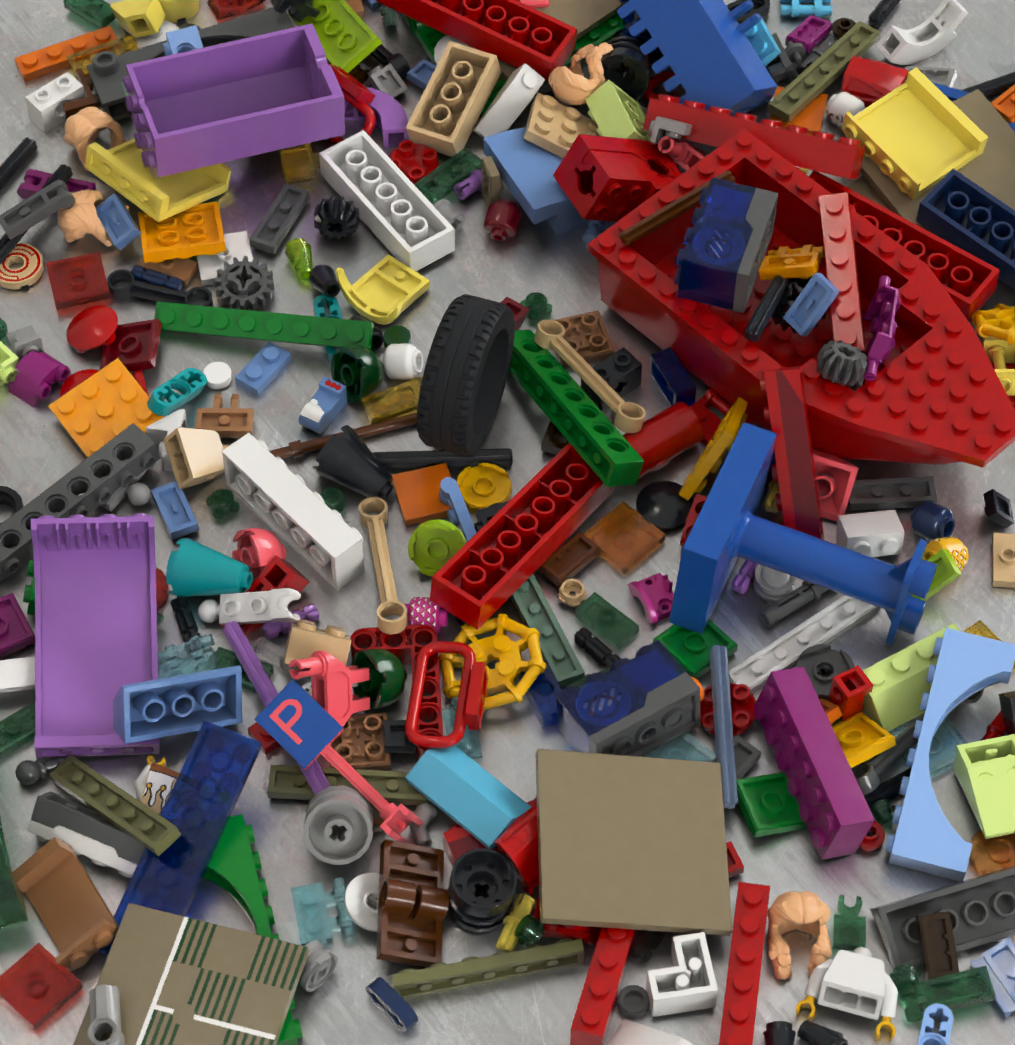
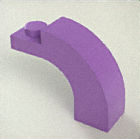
M366 87L376 95L371 104H366L374 111L376 118L375 126L382 134L384 149L397 148L401 141L410 140L406 131L408 119L401 104L385 92ZM344 100L345 121H365L364 115Z

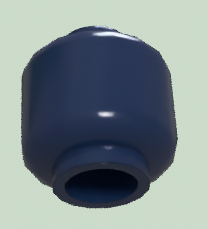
M930 500L916 506L910 516L913 532L928 541L936 538L950 537L955 529V519L952 511Z

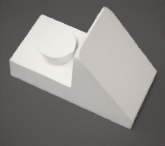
M178 409L146 428V435L155 442L156 446H159L158 454L159 458L163 461L164 471L174 472L163 439L176 428L188 427L184 409Z

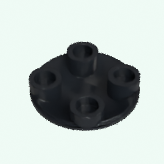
M657 481L645 486L638 494L636 500L637 512L647 524L651 525L654 531L665 532L667 529L675 528L685 523L693 503V498L691 496L689 500H686L679 495L682 485L672 481Z

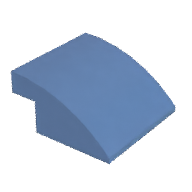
M526 127L500 132L484 138V154L486 157H492L502 180L533 224L546 220L557 236L589 224L590 220H584L553 177L563 158L523 139Z

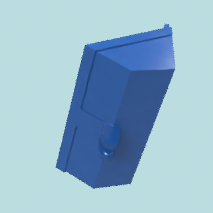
M629 0V2L617 10V13L623 19L635 11L637 12L640 20L629 28V32L633 37H636L648 30L652 38L641 45L640 49L644 55H648L658 48L660 49L663 57L652 64V69L655 73L659 74L668 67L672 68L675 75L664 82L663 86L667 92H671L681 85L687 93L680 98L679 103L684 104L685 100L706 104L705 109L709 110L710 106L730 109V115L735 116L736 112L746 113L766 106L773 99L772 97L777 85L744 34L758 24L762 17L757 13L741 24L736 20L754 6L751 0L743 2L732 11L728 9L723 0Z

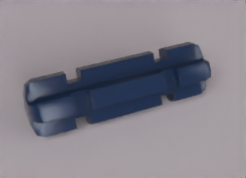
M135 265L131 270L136 281H145V283L180 291L183 287L182 280L174 276L169 278V275L151 269L145 271L146 268Z

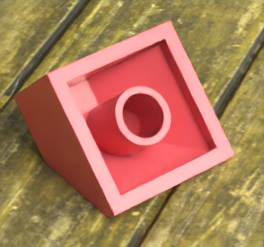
M813 449L821 517L838 522V516L845 515L859 467L835 455Z

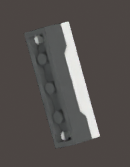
M52 791L37 797L27 831L37 835L36 838L38 840L48 843L55 837L71 845L76 855H85L91 858V862L98 866H111L118 869V873L127 878L135 879L150 872L155 854L89 807Z

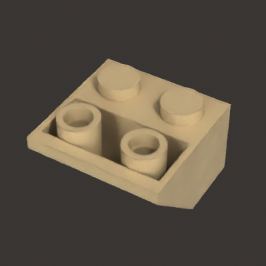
M303 619L297 621V624L290 622L283 658L284 663L290 664V661L294 659L310 658L315 651L322 650L333 655L346 666L352 640L349 635H346L345 629L327 625L326 630L318 629L315 622Z

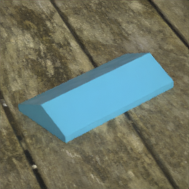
M455 745L450 748H431L426 750L405 777L406 782L491 850L496 846L494 841L509 828L512 822L531 808L524 800Z

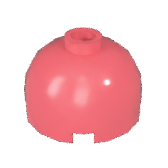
M263 528L243 529L237 531L234 536L233 542H238L237 550L232 551V558L249 566L250 572L253 573L252 583L275 556L283 560L286 559L284 545L269 530Z

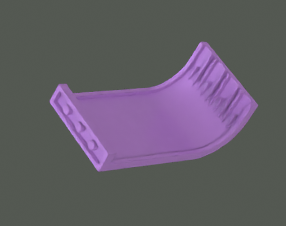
M135 513L128 517L103 514L100 517L71 515L69 518H55L51 515H43L38 517V519H31L35 579L36 758L69 757L71 754L74 757L160 754L159 738L125 744L114 730L113 699L122 685L158 679L154 516H148L144 513Z

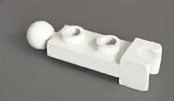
M290 588L220 594V604L215 600H205L199 605L198 615L207 623L215 622L219 618V624L224 626L227 622L231 623L233 621L238 622L239 625L297 622L300 620V616L288 611V604L293 600L300 599L301 594L297 590Z

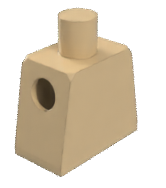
M179 427L163 439L179 489H185L213 480L225 471L222 451L230 445L222 446L219 434L215 430Z

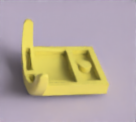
M389 254L353 285L348 281L343 268L338 267L336 269L337 281L347 302L363 317L381 325L392 323L407 307L430 288V280Z

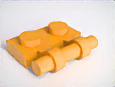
M813 244L804 245L803 248L790 249L789 246L779 247L778 250H769L768 256L764 257L758 270L760 279L773 280L777 275H780L782 278L798 277L800 279H808L818 272L822 262L821 258H825L824 246L814 247Z

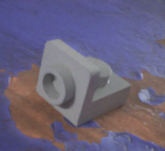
M391 63L383 68L379 65L368 73L369 78L365 83L366 87L370 88L373 86L374 89L385 92L394 99L408 90V87Z
M656 116V120H652L648 131V136L651 137L650 143L658 144L659 140L663 137L664 130H666V136L681 139L682 135L691 134L693 125Z
M32 325L6 334L12 352L19 358L18 363L31 351L36 353L44 351L40 335L36 334Z

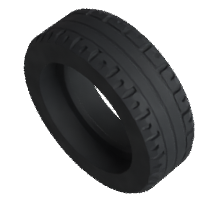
M464 294L455 298L444 313L428 354L418 399L417 432L419 438L426 446L468 456L477 452L484 443L502 399L513 352L515 320L512 310L506 304Z

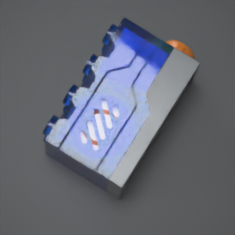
M712 177L709 187H704L700 197L701 208H695L692 218L694 226L693 228L688 227L684 239L686 247L685 249L680 248L677 255L676 265L680 266L677 269L674 284L678 285L677 297L740 313L745 312L759 273L758 270L774 232L778 193Z
M658 640L650 645L641 647L636 652L635 658L631 660L624 658L615 661L611 665L609 672L605 674L602 672L592 673L586 678L583 686H569L557 694L556 705L559 733L575 752L643 757L701 725L700 701L704 698V690L700 682L696 678L689 676Z

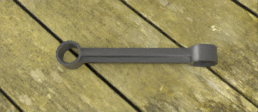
M984 689L969 696L961 703L977 702L981 698ZM925 712L895 738L896 746L874 756L869 762L861 763L851 768L863 795L875 790L881 782L879 776L918 743V739L913 738L916 721H923Z

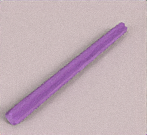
M236 621L227 622L223 628V633L266 707L278 695V692L239 623ZM317 760L307 769H304L297 762L315 795L319 791L331 786Z

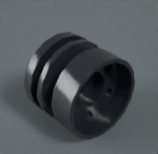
M619 36L612 38L607 43L612 45L613 50L601 58L605 80H610L637 101L648 88L653 63L651 53L648 55L642 53L640 46L644 42L635 37Z
M488 848L473 849L460 856L454 863L448 887V912L454 922L463 929L475 933L490 932L499 928L504 923L505 916L510 914L518 883L517 872L511 861L502 853Z

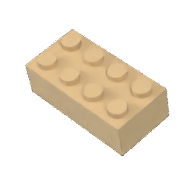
M449 41L406 126L409 139L413 143L428 146L438 153L459 159L502 72L497 56Z

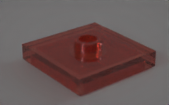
M100 252L46 263L56 310L111 298Z
M37 943L0 976V999L34 1031L83 988L82 982L67 968L58 965L54 960L55 957L40 943Z

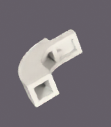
M943 0L925 22L917 27L906 30L892 26L876 46L892 63L898 65L918 63L937 54L957 36L954 30L968 12L957 0Z

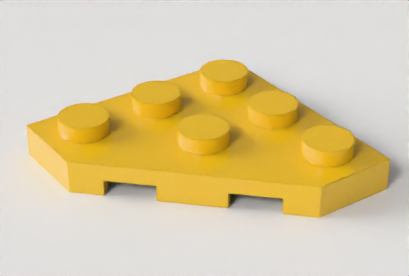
M740 397L737 398L718 426L713 436V441L710 440L700 455L698 462L693 468L694 473L690 472L679 492L680 496L689 500L694 492L700 494L708 482L705 479L709 471L712 473L716 472L723 461L722 457L726 451H730L743 422H745L748 415L744 412L748 402Z

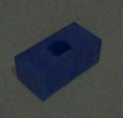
M671 347L651 354L649 372L670 405L676 402H683L688 406L693 405L696 399V386Z
M547 660L543 661L546 663L545 672L539 674L525 693L542 729L570 720L571 707ZM522 671L520 673L521 676H519V681L526 673L525 671ZM542 682H548L553 692L547 696L539 695L536 692V686Z

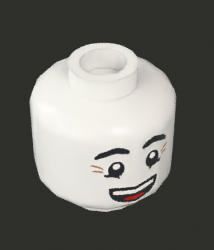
M848 92L834 94L825 107L827 119L842 129L845 114L850 112L855 116L864 110V103Z

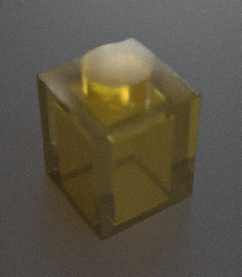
M311 143L279 150L285 183L293 185L317 180V169L320 168V159L318 152L313 153Z

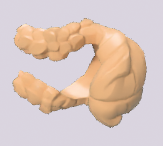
M603 42L599 46H594L593 44L586 45L572 56L570 69L566 66H560L550 73L549 85L556 99L562 105L586 104L585 99L606 82L601 58L613 50L612 45L607 42ZM584 58H586L590 72L589 80L584 77L580 64Z
M91 106L83 108L66 120L64 141L68 145L75 147L86 171H89L85 168L87 146L96 140L102 130L108 128L110 131V149L127 142L124 139L123 131L120 129L121 125L113 120L107 112H103L99 108Z
M99 190L73 192L72 195L75 198L74 205L68 209L61 208L57 212L60 230L64 233V239L67 242L76 241L83 238L87 233L92 234L105 246H112L111 243L113 242L104 229L96 211V207L105 201V197ZM124 205L127 211L129 212V205Z
M806 891L785 892L779 895L768 909L769 924L766 939L769 947L768 954L772 960L774 974L777 979L785 980L788 977H792L790 947L783 941L782 934L797 929L811 934L817 940L811 949L812 954L810 956V964L808 965L809 976H811L816 966L828 960V957L830 958L832 955L831 939H829L826 925L831 911L829 906L815 893Z

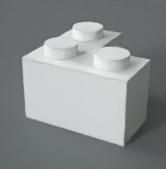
M700 932L673 937L671 957L674 967L647 971L646 991L652 1017L716 1007L718 988L705 933Z

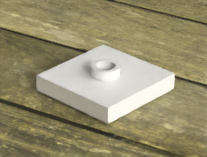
M247 231L224 234L225 252H219L216 255L204 254L196 256L202 286L213 285L214 278H217V270H224V262L230 265L233 264L234 257L239 262L243 261L244 256L248 257L249 262L253 261Z

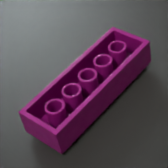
M798 667L772 671L754 704L756 719L760 720L765 731L766 742L773 749L779 770L785 772L788 778V791L791 796H796L800 805L799 815L801 820L807 823L812 845L818 850L822 860L855 854L875 819L805 668Z

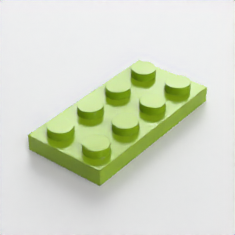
M313 0V7L320 12L316 18L307 15L301 22H298L290 16L298 27L313 24L328 61L335 66L341 67L347 73L382 44L377 35L345 0Z

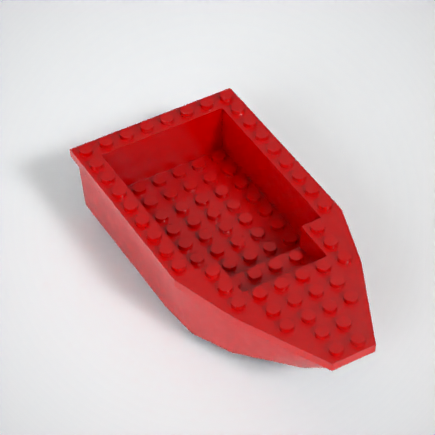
M742 129L587 244V251L597 258L601 301L706 385L713 388L731 405L735 403L738 397L748 402L744 413L766 430H771V424L765 423L764 407H768L767 395H762L760 378H764L766 370L802 366L812 448L848 459L933 465L965 462L983 468L1015 441V409L973 327L926 263L852 208L851 217L866 348L872 338V333H869L871 322L865 321L864 316L878 289V279H880V276L890 277V286L899 289L901 301L894 320L897 322L894 334L895 347L885 362L878 366L876 379L874 381L864 379L862 386L856 391L847 385L841 386L836 382L832 384L830 379H824L822 377L823 374L817 371L816 363L820 349L823 348V345L828 344L829 341H834L831 308L826 310L825 320L820 319L817 322L818 327H814L808 336H801L798 332L794 334L791 327L783 331L780 323L775 325L771 316L759 340L752 342L744 337L745 329L771 284V279L761 280L758 273L744 313L733 311V300L694 290L688 281L696 259L693 244L695 237L702 231L703 216L710 198L628 246L622 243L619 238L620 232L729 170L735 178V183L727 187L726 190L750 195L755 193L756 188L778 193L774 232L765 256H768L769 250H778L779 247L789 246L790 249L803 248L804 245L813 244L814 247L824 246L819 196L831 193L746 129ZM821 258L822 262L817 273H821L827 278L826 260Z

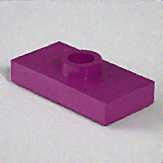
M809 15L786 36L785 45L789 41L801 43L806 53H808L832 31L833 23Z

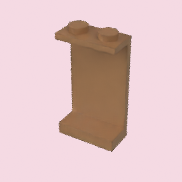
M54 837L7 876L12 887L26 893L61 954L54 959L58 965L74 971L84 966L94 953L100 948L108 946L116 936L119 925L71 845Z

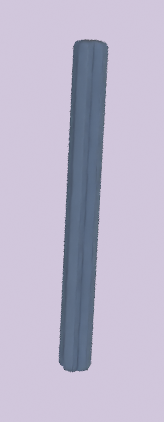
M714 645L709 653L717 763H721L724 808L733 809L738 803L728 653L725 646Z

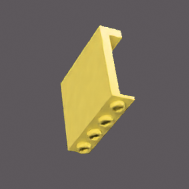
M917 67L908 72L905 83L855 116L847 112L842 125V130L846 137L860 140L859 146L866 147L864 155L871 158L879 166L882 173L888 175L897 184L898 188L912 200L938 184L952 169L957 171L981 155L988 140V136Z
M135 139L108 150L97 142L89 144L87 147L85 168L157 222L228 191L231 169L223 163L154 178L150 168H145L141 157L143 150L137 149Z

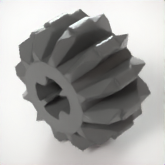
M839 340L838 343L829 341L828 344L823 345L817 356V371L823 374L822 377L824 379H830L832 384L836 382L841 386L846 384L854 386L856 382H860L861 377L865 374L867 356L861 353L860 348L853 347L851 343L845 344L842 340Z

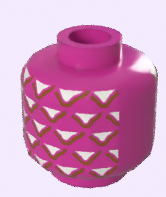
M414 597L410 604H405L407 609V626L429 625L435 629L437 635L441 630V626H447L448 611L432 602L429 597Z

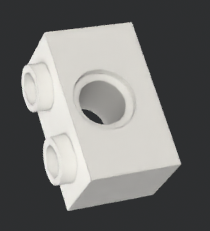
M66 72L26 96L29 119L44 133L66 121L63 103L85 98L83 85L70 73Z

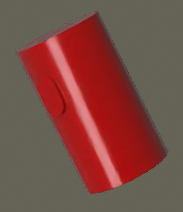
M676 402L643 422L639 432L625 433L622 436L644 460L638 477L639 480L650 472L663 468L670 463V460L703 440L704 433L694 411L687 404Z

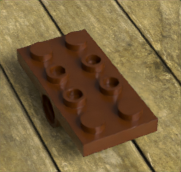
M386 839L381 843L376 959L426 968L435 963L442 962V921L446 916L449 906V891L443 889L444 850Z

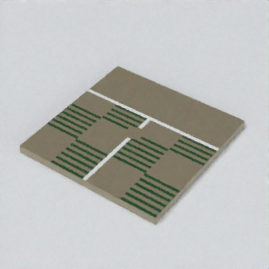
M128 903L96 986L107 984L119 988L121 1032L125 1038L124 1045H276L306 963L309 949L306 946ZM90 1003L73 1045H91L88 1037V1027L91 1024ZM112 1032L105 1033L100 1041L109 1039Z

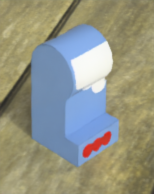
M325 376L318 384L319 389L310 402L304 406L299 417L300 425L319 434L329 427L347 404L346 386Z

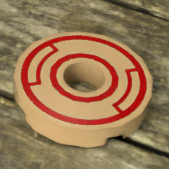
M18 242L0 264V286L6 289L17 290L21 289V286L28 284L29 287L35 284L41 278L44 271L43 258L39 250L28 243ZM14 264H22V265H23L22 267H20V268H18V269H12V268H10V267H11L12 265H14Z

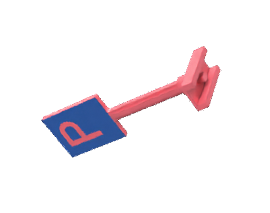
M294 679L255 718L304 769H307L322 755L381 812L380 817L384 822L379 827L397 842L405 843L407 841L401 833L407 829L412 821L419 827L424 823L402 803L398 807L393 802L389 803L332 748L331 743L344 731V728Z

